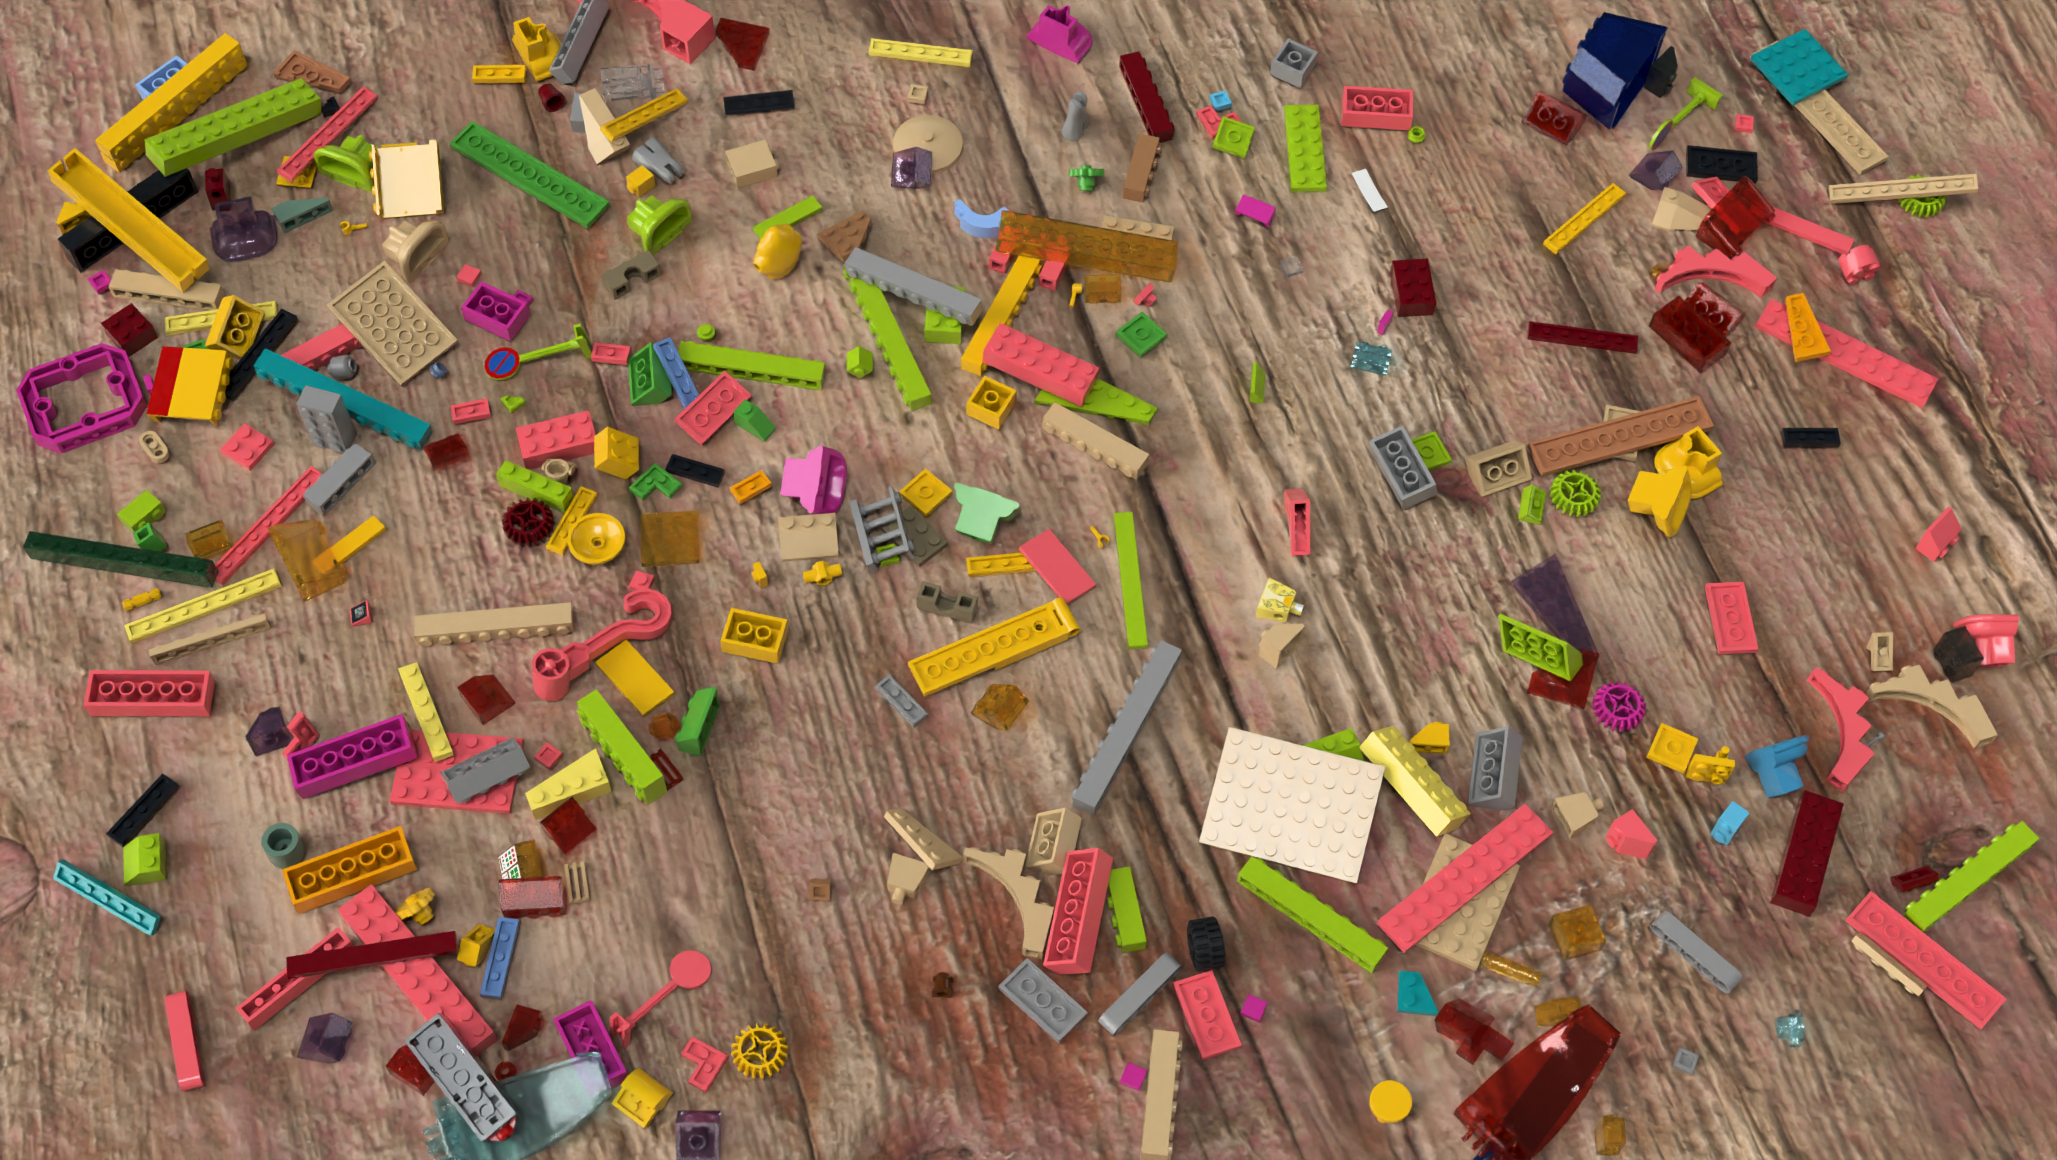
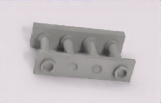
M892 486L888 487L890 497L871 504L860 505L857 499L849 501L865 563L871 573L879 571L877 564L881 560L906 552L911 559L915 558L913 554L915 546L912 539H909L900 506L902 498L900 493L895 492ZM893 504L894 513L869 522L865 520V515L868 512ZM897 520L898 529L876 537H870L869 531L872 528ZM902 536L903 545L878 554L874 553L873 548L876 547V544Z

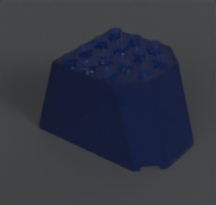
M1604 12L1600 18H1596L1593 28L1588 29L1585 40L1579 42L1577 46L1578 51L1572 63L1570 62L1565 72L1567 74L1562 81L1564 84L1562 91L1606 128L1615 129L1643 88L1650 66L1658 59L1668 27Z

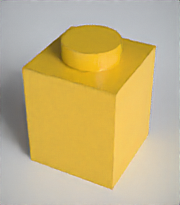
M643 165L626 176L628 190L632 194L635 193L639 198L655 187L654 175Z

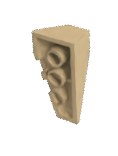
M594 88L579 95L588 150L595 163L598 165L628 151L630 144L625 135L611 142L600 131L602 125L615 118L597 90Z

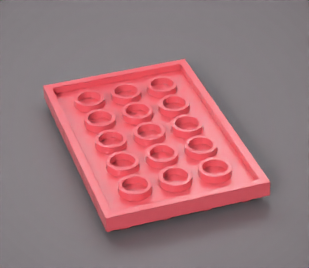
M411 730L418 758L397 765L390 797L391 805L511 814L518 776L514 775L508 778V781L501 785L496 784L489 787L490 789L483 794L477 793L471 796V799L467 802L456 804L440 774L441 771L511 737L445 732L454 756L434 762L422 730ZM515 738L523 750V738Z

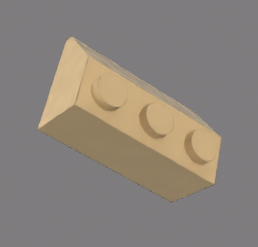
M1516 440L1465 457L1468 474L1482 497L1532 479L1525 444Z
M835 513L778 517L782 561L839 557Z
M1066 807L1037 813L1024 868L1052 875L1062 874L1067 851H1075L1082 818Z

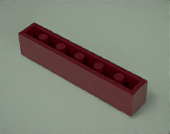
M1140 51L1121 55L1119 68L1148 135L1159 137V143L1172 140L1173 133L1175 132L1174 124L1169 121L1168 110L1163 107V99L1158 95L1157 85L1152 81L1151 71L1146 68L1145 58H1142Z

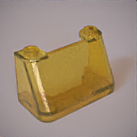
M315 519L302 520L267 528L303 602L347 583L344 577L347 572L343 564H338L322 532L325 530L320 520L317 522Z

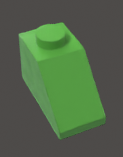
M745 399L733 412L735 424L763 442L776 430V427L761 409Z

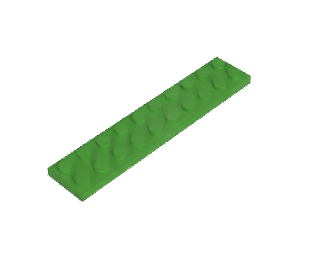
M471 121L449 143L453 150L587 229L610 206L608 200L474 121Z

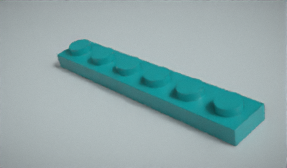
M66 860L58 861L53 876L54 880L150 936L156 934L161 919L160 915Z

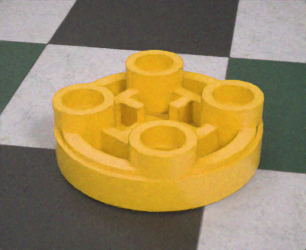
M1386 1080L1378 1083L1371 1091L1369 1106L1379 1122L1397 1123L1408 1116L1412 1107V1097L1409 1090L1403 1084L1393 1080Z

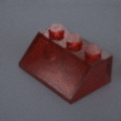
M1538 91L1522 122L1567 146L1580 130L1587 114L1544 91Z
M1698 282L1676 311L1719 344L1737 328L1746 313L1704 282Z
M561 876L499 879L501 911L505 918L519 919V917L537 919L540 916L556 918L566 915L567 891Z

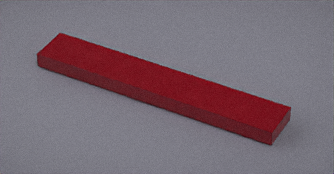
M1529 321L1528 340L1636 354L1638 349V335Z

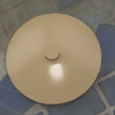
M921 115L905 121L897 129L893 138V151L897 161L904 168L917 174L932 175L950 169L958 162L963 150V139L959 129L951 121L935 115Z

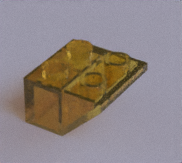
M992 684L986 689L984 696L976 702L974 709L970 713L994 729L1008 730L1029 700L1016 685Z

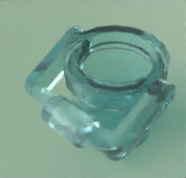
M1794 1010L1788 1016L1775 1019L1778 1039H1789L1790 1047L1799 1048L1804 1044L1805 1025L1802 1010Z

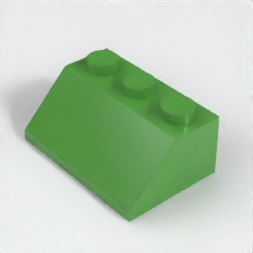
M650 342L629 358L628 370L632 406L660 404L672 395L671 382L653 348V342Z
M716 687L697 690L694 697L690 698L688 703L689 711L682 718L681 732L678 731L675 737L678 751L701 757L720 707Z

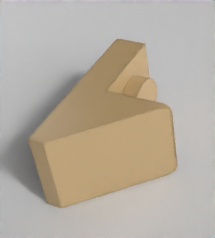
M1873 632L1866 646V649L1871 651V670L1892 671L1893 632Z

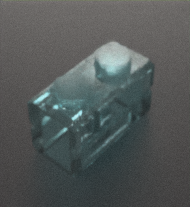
M1356 342L1350 368L1386 376L1392 350L1385 346H1373L1368 342Z

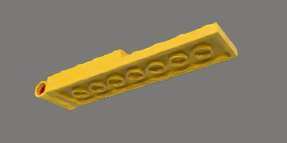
M1059 597L1047 604L908 661V667L925 697L994 668L998 670L1068 640V637L1077 635L1081 628L1064 598Z

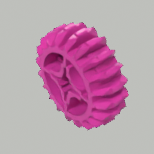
M1617 681L1615 685L1610 682L1608 685L1604 684L1601 689L1597 690L1596 696L1593 698L1592 709L1595 710L1594 716L1599 717L1598 723H1605L1604 728L1610 726L1612 731L1618 728L1619 732H1622L1623 729L1628 732L1631 727L1635 729L1642 722L1646 714V703H1643L1645 699L1643 696H1640V690L1634 691V685L1628 687L1627 682L1621 685Z

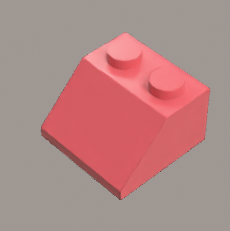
M1948 506L1932 523L1915 548L1933 562L1938 557L1943 558L1949 551L1948 547L1950 545L1953 547L1960 539L1958 534L1962 529L1952 508Z
M1633 809L1615 819L1605 836L1608 845L1614 848L1617 853L1647 859L1657 843V839Z

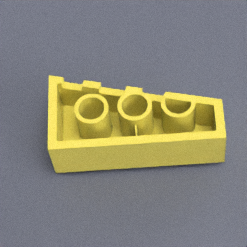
M595 748L525 794L534 819L537 820L612 791Z

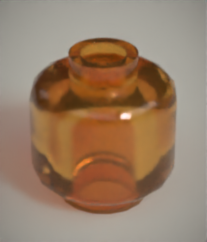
M669 712L653 716L651 724H649L650 734L654 735L658 740L673 738L676 736L677 731L680 730L678 718Z

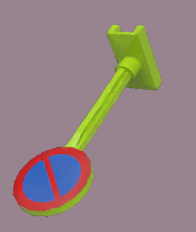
M1694 77L1686 91L1694 99L1672 120L1667 119L1658 128L1650 141L1649 149L1655 150L1664 141L1671 128L1681 122L1699 104L1703 103L1715 111L1723 95Z
M580 323L574 325L576 338L570 339V341L521 355H518L514 349L508 347L498 348L487 356L484 368L487 375L492 379L506 380L518 372L521 363L566 350L581 348L586 359H590L592 351L589 346H592Z

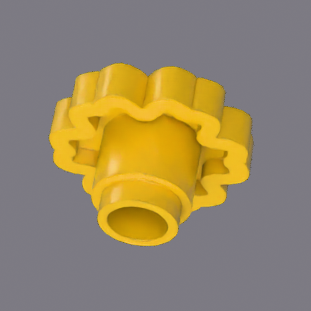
M426 888L423 891L420 890L410 895L397 908L395 913L401 920L411 916L419 925L428 922L434 916L429 906V902L433 900L435 895L431 888Z

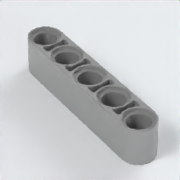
M1663 911L1650 925L1651 931L1722 992L1729 994L1742 980L1741 973L1671 913Z
M1165 952L1102 1014L1098 1022L1113 1036L1117 1035L1180 972L1183 966L1168 952Z

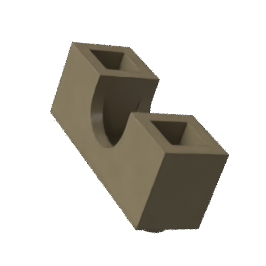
M648 250L602 274L603 284L614 300L630 292L628 279L631 277H640L645 283H648L661 276L660 265Z
M923 581L917 595V608L972 624L978 609V596L959 591L957 597H952L943 593L941 586Z

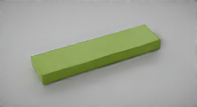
M812 195L752 227L753 232L761 240L768 228L782 224H789L793 227L821 212L822 206Z

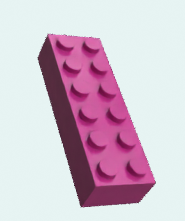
M403 714L291 753L287 755L294 789L302 799L411 761L418 758L410 725Z

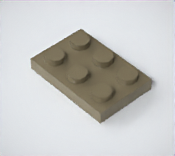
M909 506L902 511L909 539H912L915 546L913 551L915 558L911 560L920 568L946 548L948 542L920 514ZM897 520L882 526V532L887 533L898 529ZM902 536L890 539L897 546L903 545Z

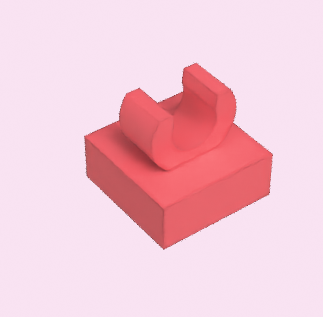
M1149 283L1133 301L1137 305L1143 301L1146 306L1150 307L1157 299L1151 293L1155 287Z

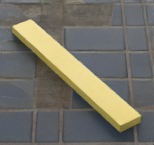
M274 568L124 626L129 640L133 644L282 586Z

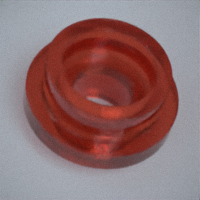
M502 1062L497 1065L495 1076L498 1081L508 1083L515 1078L516 1068L511 1062ZM503 1069H509L507 1074H502Z

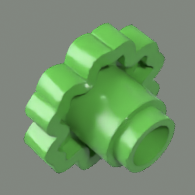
M1081 165V169H1069V176L1078 177L1079 191H1093L1095 177L1104 176V169H1094L1092 165Z

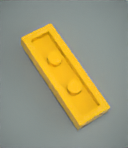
M473 65V83H525V65Z

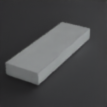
M890 674L875 685V689L913 728L928 717V713Z

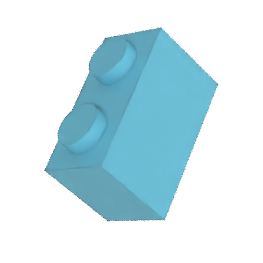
M1732 801L1718 819L1710 835L1717 842L1727 846L1741 828L1749 812Z

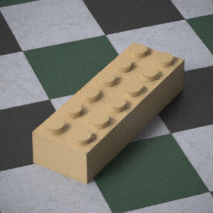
M1156 1029L1153 1031L1140 1160H1171L1173 1142L1169 1141L1173 1139L1175 1122L1171 1120H1174L1177 1101L1173 1100H1176L1178 1093V1075L1182 1050V1040H1179V1032Z

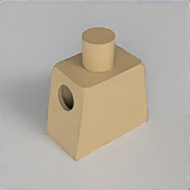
M1582 792L1556 798L1552 809L1569 839H1572L1596 823L1599 817L1597 811L1604 809V804L1600 798L1591 801L1587 793Z
M893 853L887 882L888 890L893 892L891 901L902 905L905 896L915 899L930 874V867L925 862Z

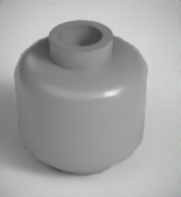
M349 355L332 357L327 369L334 379L343 380L354 376L357 371V364Z

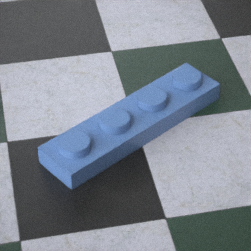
M671 337L654 343L653 348L685 409L699 396V393Z
M498 917L480 991L481 997L502 1000L520 925L519 919Z

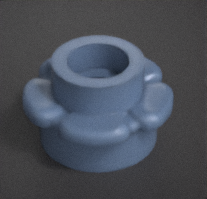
M440 362L431 364L430 372L435 378L446 377L448 370L445 365Z

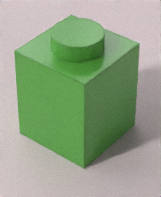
M149 522L133 533L137 545L151 558L167 547L162 534Z

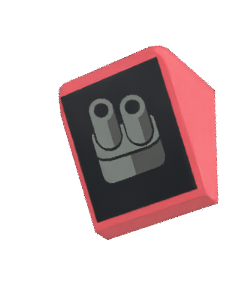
M368 600L350 608L352 626L372 623Z

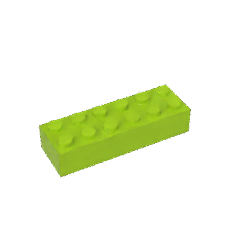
M596 689L576 702L578 706L576 712L580 717L581 725L584 729L588 728L591 731L590 736L595 743L599 742L601 744L603 754L607 758L611 757L613 760L612 765L616 771H621L624 774L623 779L629 787L631 785L634 787V793L639 801L643 800L649 805L666 794L667 789L663 774Z

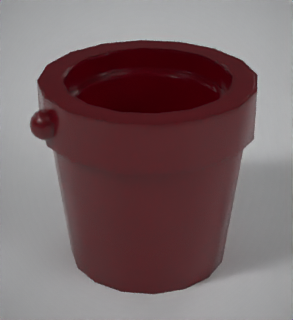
M544 84L539 88L538 95L548 112H555L563 107L565 97L552 84Z

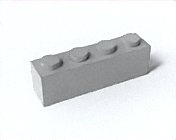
M356 443L347 448L344 454L337 461H334L331 467L324 474L320 475L311 487L307 488L303 494L306 504L325 516L375 465L372 454Z

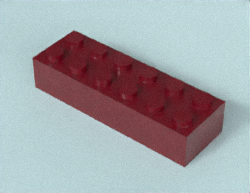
M1804 790L1797 803L1772 893L1771 904L1808 917L1811 916L1818 903L1844 803Z

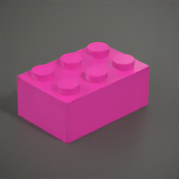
M482 281L461 307L465 321L510 342L530 317L527 302Z

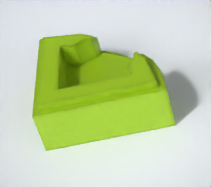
M508 395L500 398L501 403L511 414L527 404L526 400L520 396L509 397Z

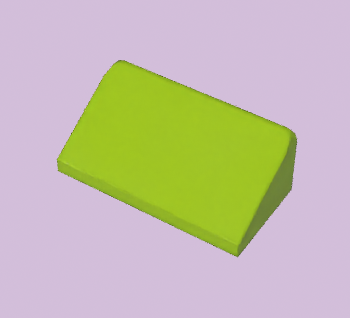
M1254 362L1252 366L1250 403L1262 404L1264 403L1266 374L1257 362Z
M1533 484L1523 489L1518 520L1541 524L1546 497L1545 491Z

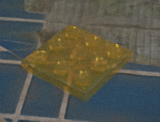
M698 510L640 514L642 567L700 563Z

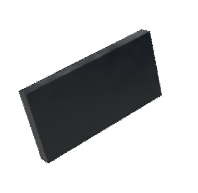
M1687 145L1686 177L1707 179L1717 176L1719 180L1756 184L1758 181L1757 152Z

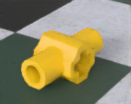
M819 561L812 565V570L803 571L802 575L805 584L816 582L817 585L825 586L832 582L833 577L842 576L840 563L829 565L828 562Z

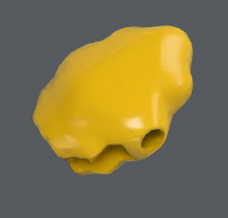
M789 224L775 225L768 228L757 245V252L753 261L755 269L761 274L767 275L768 279L779 280L789 274L794 269L800 256L802 247L801 235Z

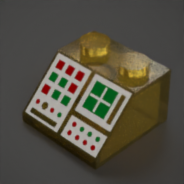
M535 839L514 844L498 856L505 895L546 885Z

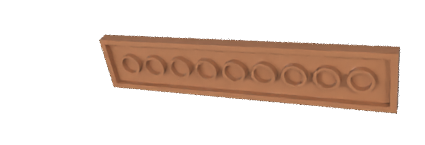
M1696 396L1528 442L1527 447L1541 477L1674 441L1682 438L1685 433L1697 426L1703 432L1713 430L1714 424L1700 397Z

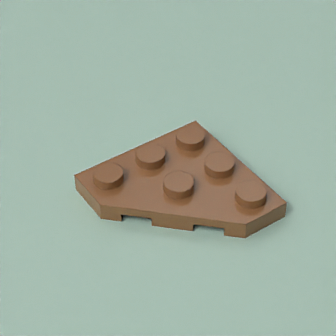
M863 211L857 212L818 233V240L845 263L854 248L860 249L861 244H864L867 230L872 225L871 218Z

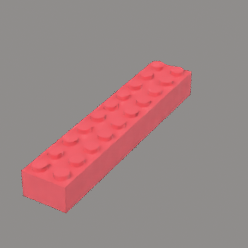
M372 884L337 909L341 918L363 945L415 937ZM432 957L380 965L426 1022L437 1013L445 1015L475 1057L498 1041L494 1031ZM458 1045L457 1047L460 1049V1051H461V1052L463 1053V1055H464L465 1052H464V1051L462 1050V1048Z

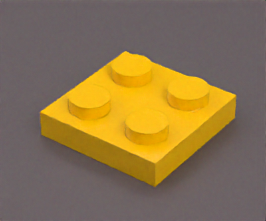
M926 468L899 491L900 496L925 517H928L953 494L947 485Z
M1661 723L1646 758L1684 774L1698 738Z

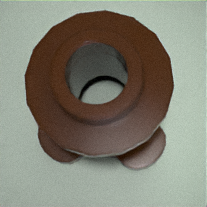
M945 972L937 973L933 977L935 984L932 989V996L951 998L953 989H951L953 977Z

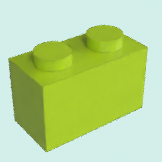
M145 490L118 512L117 516L121 523L134 533L148 522L153 524L156 520L162 518L166 511L162 503L148 490Z

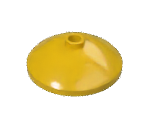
M604 513L588 514L579 518L571 526L567 537L568 547L572 555L583 563L603 564L614 559L622 551L625 544V531L622 524L611 515Z

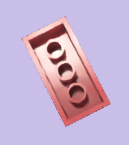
M1359 86L1343 87L1341 126L1395 130L1411 129L1413 120V90Z
M589 410L516 428L523 460L528 470L542 467V464L548 458L567 461L594 454V436L596 434Z

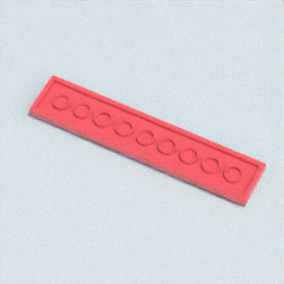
M1771 298L1755 328L1792 345L1786 305ZM1817 321L1831 350L1828 356L1818 357L1819 359L1920 408L1924 407L1938 378Z
M1526 804L1522 805L1381 917L1376 924L1405 954L1551 837L1553 831Z

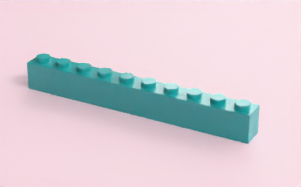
M266 348L254 364L256 375L260 379H268L280 388L285 387L295 395H301L305 385L341 394L350 418L362 426L372 427L377 433L387 434L395 441L400 440L412 449L422 450L432 434L429 423Z

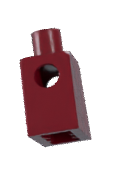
M210 168L206 170L205 190L212 211L230 209V181L224 169Z

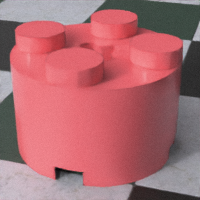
M1869 245L1855 247L1850 250L1851 253L1847 256L1844 253L1839 257L1838 263L1849 285L1857 283L1859 279H1873L1876 276L1875 273L1881 268L1873 247H1869Z

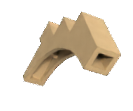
M1912 665L1905 666L1901 669L1898 677L1890 678L1887 682L1871 684L1865 694L1869 697L1868 702L1880 699H1900L1912 701L1933 709L1954 723L1966 736L1974 749L1992 744L1998 736L1977 695H1964L1957 698L1948 680L1941 682L1936 680L1929 683L1920 665L1913 667Z
M965 847L963 863L978 867L992 875L1005 886L1014 898L1024 924L1022 955L1042 960L1054 916V907L1044 902L1036 903L1040 889V880L1033 876H1022L1026 863V854L1017 849H1006L1005 856H1001L997 852L988 853L976 847Z

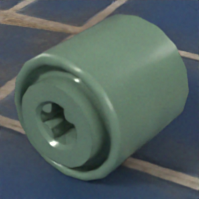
M276 823L264 832L261 845L270 862L275 867L285 869L302 861L305 855V846L297 830L292 825Z

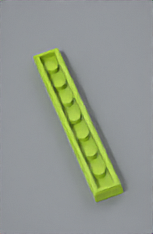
M1133 512L1114 513L1113 518L1128 650L1148 648Z

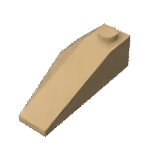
M1664 187L1651 226L1666 231L1680 229L1685 230V232L1701 230L1705 233H1724L1727 225L1707 205L1681 191Z

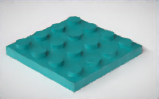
M1806 29L1751 55L1750 58L1756 67L1793 106L1848 77V73Z

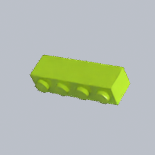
M507 460L504 461L496 473L500 487L526 498L528 497L531 500L534 498L538 502L542 500L545 505L564 514L574 498L572 487Z
M1130 866L1111 869L1107 887L1109 897H1106L1108 909H1112L1113 912L1111 916L1112 927H1116L1117 930L1115 935L1116 946H1120L1121 953L1146 949L1147 940Z

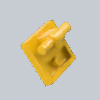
M1723 746L1716 753L1715 757L1695 754L1686 769L1685 778H1690L1693 781H1709L1717 785L1725 784L1735 768V760L1728 759L1729 748Z

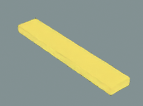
M871 38L869 55L970 67L973 50Z
M276 301L252 304L265 311L261 321L273 320L278 314ZM218 309L165 317L167 336L211 329Z

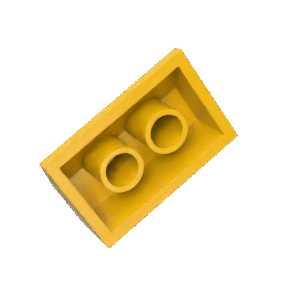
M235 295L222 298L204 347L210 350H224L232 358L241 359L252 346L265 311Z

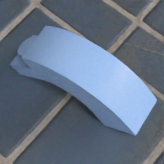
M961 199L954 202V214L960 220V228L972 236L996 238L1000 237L1005 226L1016 228V217L1005 206L993 214L980 215L973 212Z

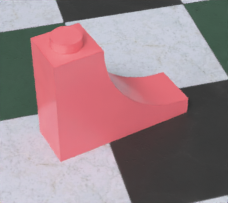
M1303 488L1284 489V508L1289 526L1291 556L1310 555V499Z

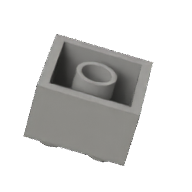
M1288 38L1272 60L1270 75L1301 88L1316 66L1318 51Z

